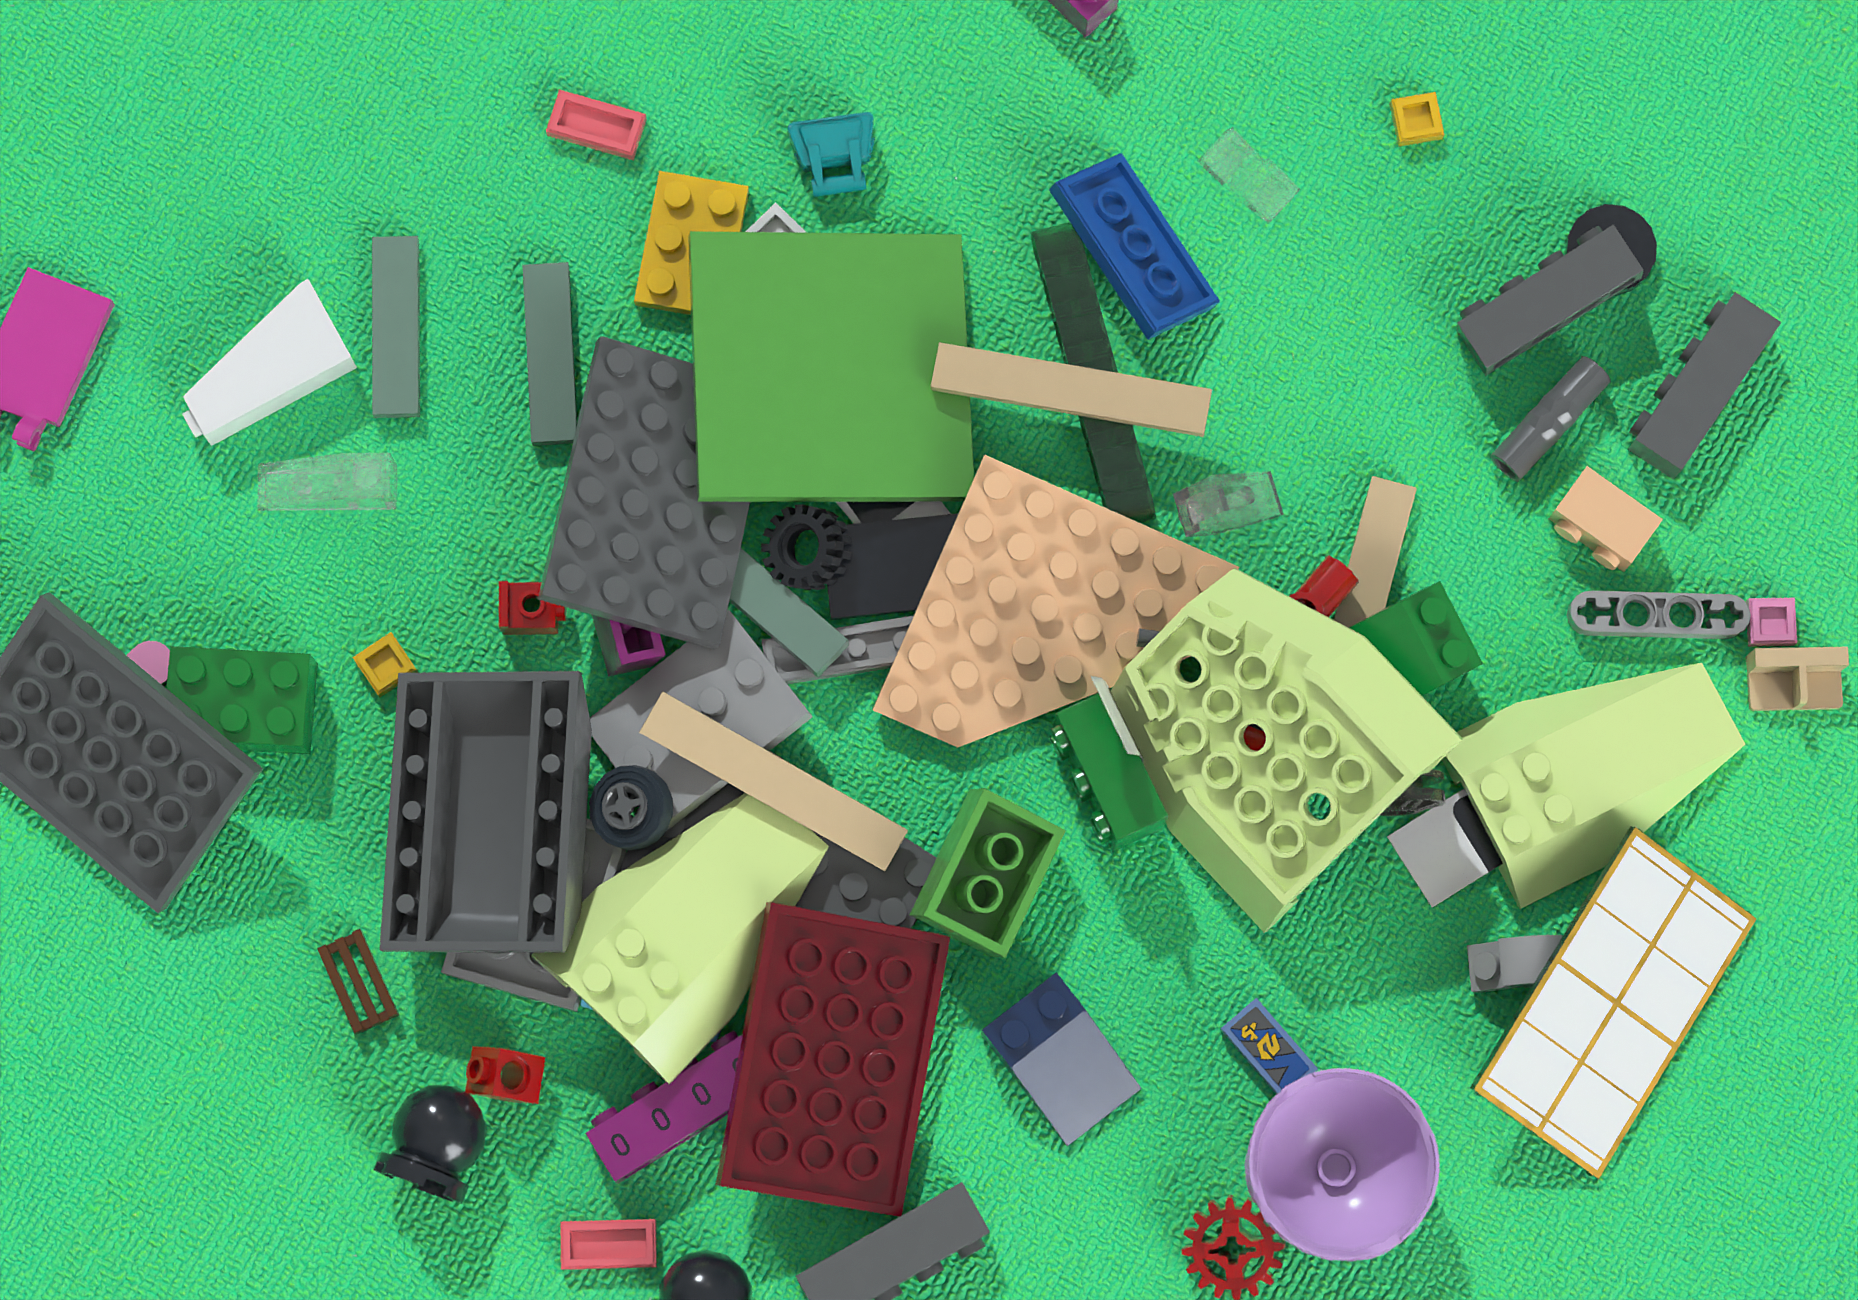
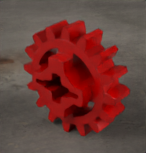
M1228 1195L1225 1207L1220 1208L1213 1199L1208 1202L1210 1212L1208 1216L1200 1211H1196L1192 1216L1199 1225L1198 1229L1186 1227L1183 1235L1193 1240V1244L1184 1246L1181 1250L1182 1255L1193 1256L1194 1261L1186 1268L1188 1274L1199 1271L1203 1275L1198 1284L1200 1289H1203L1209 1283L1216 1286L1215 1298L1219 1299L1225 1289H1229L1232 1292L1233 1299L1240 1300L1242 1289L1247 1288L1255 1297L1260 1292L1258 1281L1262 1280L1264 1283L1271 1285L1275 1280L1269 1268L1281 1269L1284 1261L1275 1256L1274 1252L1285 1249L1286 1241L1274 1239L1273 1235L1276 1232L1267 1224L1260 1211L1258 1213L1252 1211V1198L1248 1197L1243 1206L1240 1207L1236 1206L1234 1196ZM1241 1218L1253 1223L1259 1229L1262 1236H1253L1242 1226ZM1222 1219V1232L1216 1238L1203 1240L1208 1227L1215 1221ZM1231 1236L1236 1237L1238 1245L1249 1247L1241 1251L1238 1259H1232L1230 1251L1219 1248L1225 1246ZM1265 1256L1262 1265L1253 1274L1245 1277V1265L1251 1258ZM1215 1260L1225 1269L1226 1277L1214 1272L1206 1261Z

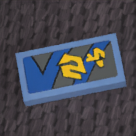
M1257 998L1220 1029L1276 1095L1285 1086L1318 1070Z

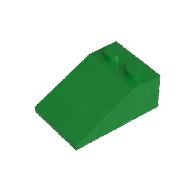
M1441 581L1427 586L1348 627L1365 636L1421 696L1483 664Z

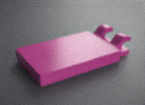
M29 267L0 327V416L3 411L22 418L15 427L12 439L17 441L16 444L34 452L47 423L60 428L115 304L109 298Z

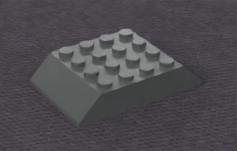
M580 671L428 672L398 674L380 951L566 952L580 918L582 907L592 733L583 678Z

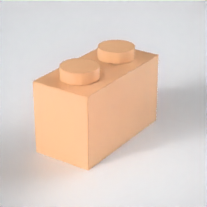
M1586 466L1549 517V520L1556 524L1554 529L1560 536L1572 543L1582 542L1594 551L1592 556L1601 565L1610 570H1615L1617 567L1623 572L1634 561L1663 520L1588 466Z

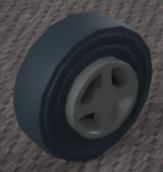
M637 765L619 766L605 773L595 785L589 801L590 819L595 831L608 844L625 850L643 849L657 842L667 831L673 816V797L667 783L656 772ZM639 807L634 816L631 815V813L634 811V808Z

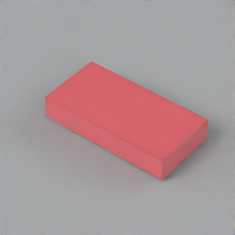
M559 89L546 133L547 136L634 160L647 118L644 113Z
M656 1219L560 1222L561 1270L657 1267Z

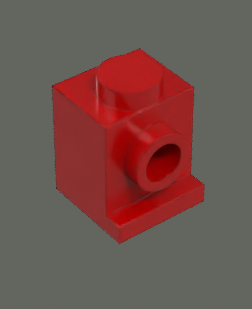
M499 581V628L503 635L558 634V621H566L567 607L540 600L541 604L537 611L527 612L524 610V603L529 598L538 599L541 582L509 583L508 581Z

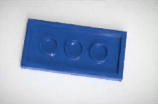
M1122 153L1055 182L1049 189L1147 340L1213 309L1220 302Z

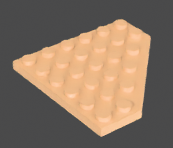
M984 455L872 710L957 748L1098 693L1091 676L1102 678L1107 682L1109 688L1114 687L1124 668L1144 648L1136 646L1139 628L1161 631L1187 603L1232 569H1239V567Z

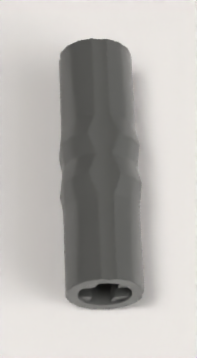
M1582 356L1491 454L1490 458L1493 463L1510 479L1519 482L1610 384L1611 380L1608 374L1596 362L1586 356Z

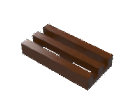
M361 929L351 932L352 934L346 937H340L329 945L325 944L317 948L356 1035L399 1016ZM354 944L358 946L385 1007V1011L377 1013L348 948ZM340 953L368 1019L360 1020L332 954Z

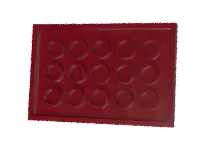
M766 902L716 1185L902 1216L951 936Z

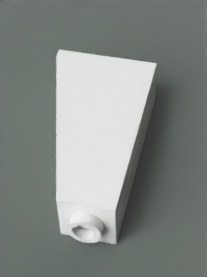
M309 279L301 282L183 396L190 410L182 414L195 438L203 434L212 446L357 368Z

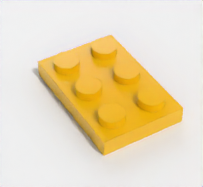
M659 171L634 298L636 306L691 315L690 231L742 232L749 186Z

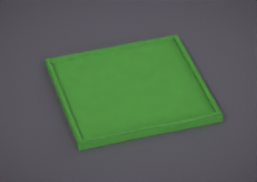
M690 231L688 246L698 502H964L974 479L970 397L931 390L939 342L967 347L961 234Z

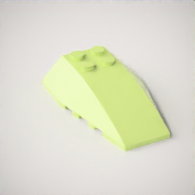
M1697 663L1517 702L1458 731L1457 733L1463 740L1442 761L1454 784L1462 783L1503 862L1498 869L1519 909H1522L1602 869L1619 854L1635 827L1644 833L1745 745V742L1704 665Z
M744 793L596 887L582 902L580 918L565 953L534 952L532 957L565 988L569 987L633 1046L635 1053L670 1085L735 1016L745 994L752 984L766 902L795 907L829 846L811 829L751 795Z

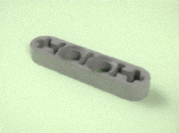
M1585 591L1574 598L1567 611L1568 623L1579 634L1623 637L1730 639L1745 630L1751 616L1748 605L1738 596L1703 593ZM1609 601L1616 602L1613 612L1615 626H1609L1611 616H1598L1594 619L1592 625L1586 624V617L1578 615L1577 610H1581L1585 606L1586 602H1591L1592 608L1595 611H1608L1611 607ZM1636 602L1643 605L1648 614L1647 622L1638 627L1628 624L1623 617V608L1626 604ZM1678 603L1689 606L1694 615L1692 625L1685 628L1674 625L1669 617L1671 606ZM1702 604L1708 605L1706 614H1718L1724 609L1725 605L1730 606V612L1738 615L1739 620L1733 622L1730 628H1726L1724 620L1709 619L1706 622L1707 629L1701 628L1704 618Z

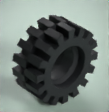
M795 505V508L786 507L782 509L784 517L774 515L770 521L776 526L775 529L765 528L763 536L770 537V544L761 543V552L770 553V557L763 559L765 567L774 568L769 574L774 579L782 580L780 584L805 590L825 589L824 584L833 585L838 579L834 574H844L847 569L846 566L840 564L841 560H851L852 554L850 551H844V545L852 544L851 536L842 534L848 528L844 522L837 521L839 516L833 512L826 511V509L807 505ZM811 530L818 537V553L812 563L802 565L796 559L795 544L802 532Z

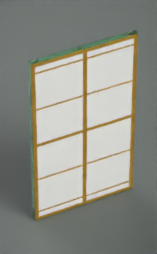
M1630 826L1473 1081L1470 1089L1477 1096L1483 1097L1586 1171L1587 1175L1599 1179L1747 936L1756 918L1752 916L1751 912L1744 910L1645 835L1641 829Z

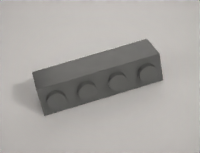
M1614 224L1604 231L1600 226L1594 227L1576 240L1579 245L1577 248L1563 255L1561 250L1554 252L1537 265L1540 271L1526 280L1522 275L1514 277L1498 289L1501 293L1500 296L1485 304L1483 299L1478 300L1459 314L1462 320L1457 322L1456 331L1485 376L1641 279L1644 270Z
M1736 292L1726 304L1720 300L1716 302L1703 321L1704 324L1710 327L1701 341L1693 336L1678 358L1685 363L1678 376L1675 377L1668 373L1653 395L1661 400L1653 413L1650 414L1643 410L1628 432L1636 437L1628 450L1673 480L1682 471L1781 324L1779 320Z
M961 1182L796 1275V1278L808 1300H892L903 1293L899 1285L916 1276L919 1283H922L945 1270L940 1261L957 1252L962 1260L984 1248L986 1245L982 1238L988 1235L990 1231L964 1184Z

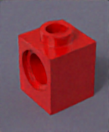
M473 1046L471 1059L466 1068L467 1083L465 1092L471 1095L507 1102L538 1104L546 1057L503 1048Z

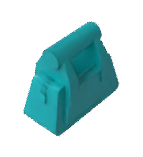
M870 112L798 121L788 125V138L795 152L794 156L803 171L812 173L813 179H811L814 197L866 190L865 174L862 172L861 165L870 161V154H872L875 137H872L874 121L873 115ZM851 167L852 174L823 177L822 170Z

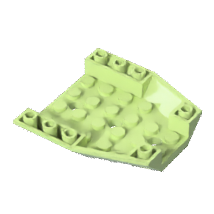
M1236 568L1232 569L1187 603L1124 668L1111 690L1144 758L1143 764L1169 816L1166 821L1169 831L1264 933L1299 901L1296 897L1420 775L1430 772L1463 740L1365 636ZM1186 656L1195 657L1201 665V675L1194 683L1186 681L1180 673V663ZM1250 724L1260 726L1265 732L1266 742L1259 751L1250 749L1244 742V731ZM1314 793H1321L1330 801L1331 811L1324 820L1315 818L1309 811L1308 802Z

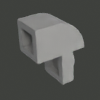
M1521 936L1502 938L1495 942L1467 945L1471 992L1482 993L1520 987L1536 988L1568 936Z

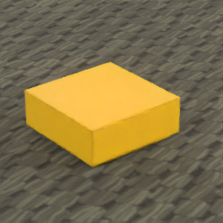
M1436 92L1391 99L1390 109L1398 147L1443 139L1444 130Z
M392 632L352 657L379 697H382L398 686L399 673H418V670Z

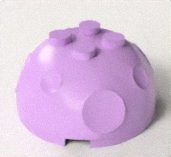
M1333 1068L1310 1073L1285 1086L1268 1102L1253 1129L1248 1152L1245 1157V1178L1252 1201L1257 1204L1265 1221L1283 1240L1304 1253L1326 1260H1366L1387 1253L1396 1245L1402 1243L1419 1226L1427 1214L1436 1193L1439 1179V1153L1435 1135L1419 1105L1403 1089L1384 1077L1371 1072L1349 1068Z

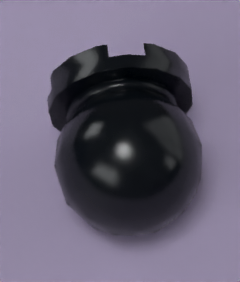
M428 1085L407 1096L394 1118L392 1137L396 1150H393L391 1154L380 1152L373 1170L390 1179L397 1177L413 1183L412 1187L420 1191L462 1204L469 1186L459 1181V1173L474 1165L484 1149L487 1131L482 1111L472 1095L456 1086Z
M703 1250L689 1253L673 1263L659 1285V1300H752V1285L745 1270L730 1257L714 1251Z

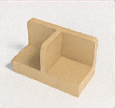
M1848 647L1755 648L1746 656L1749 709L1751 711L1839 709L1843 705L1841 671L1849 665Z

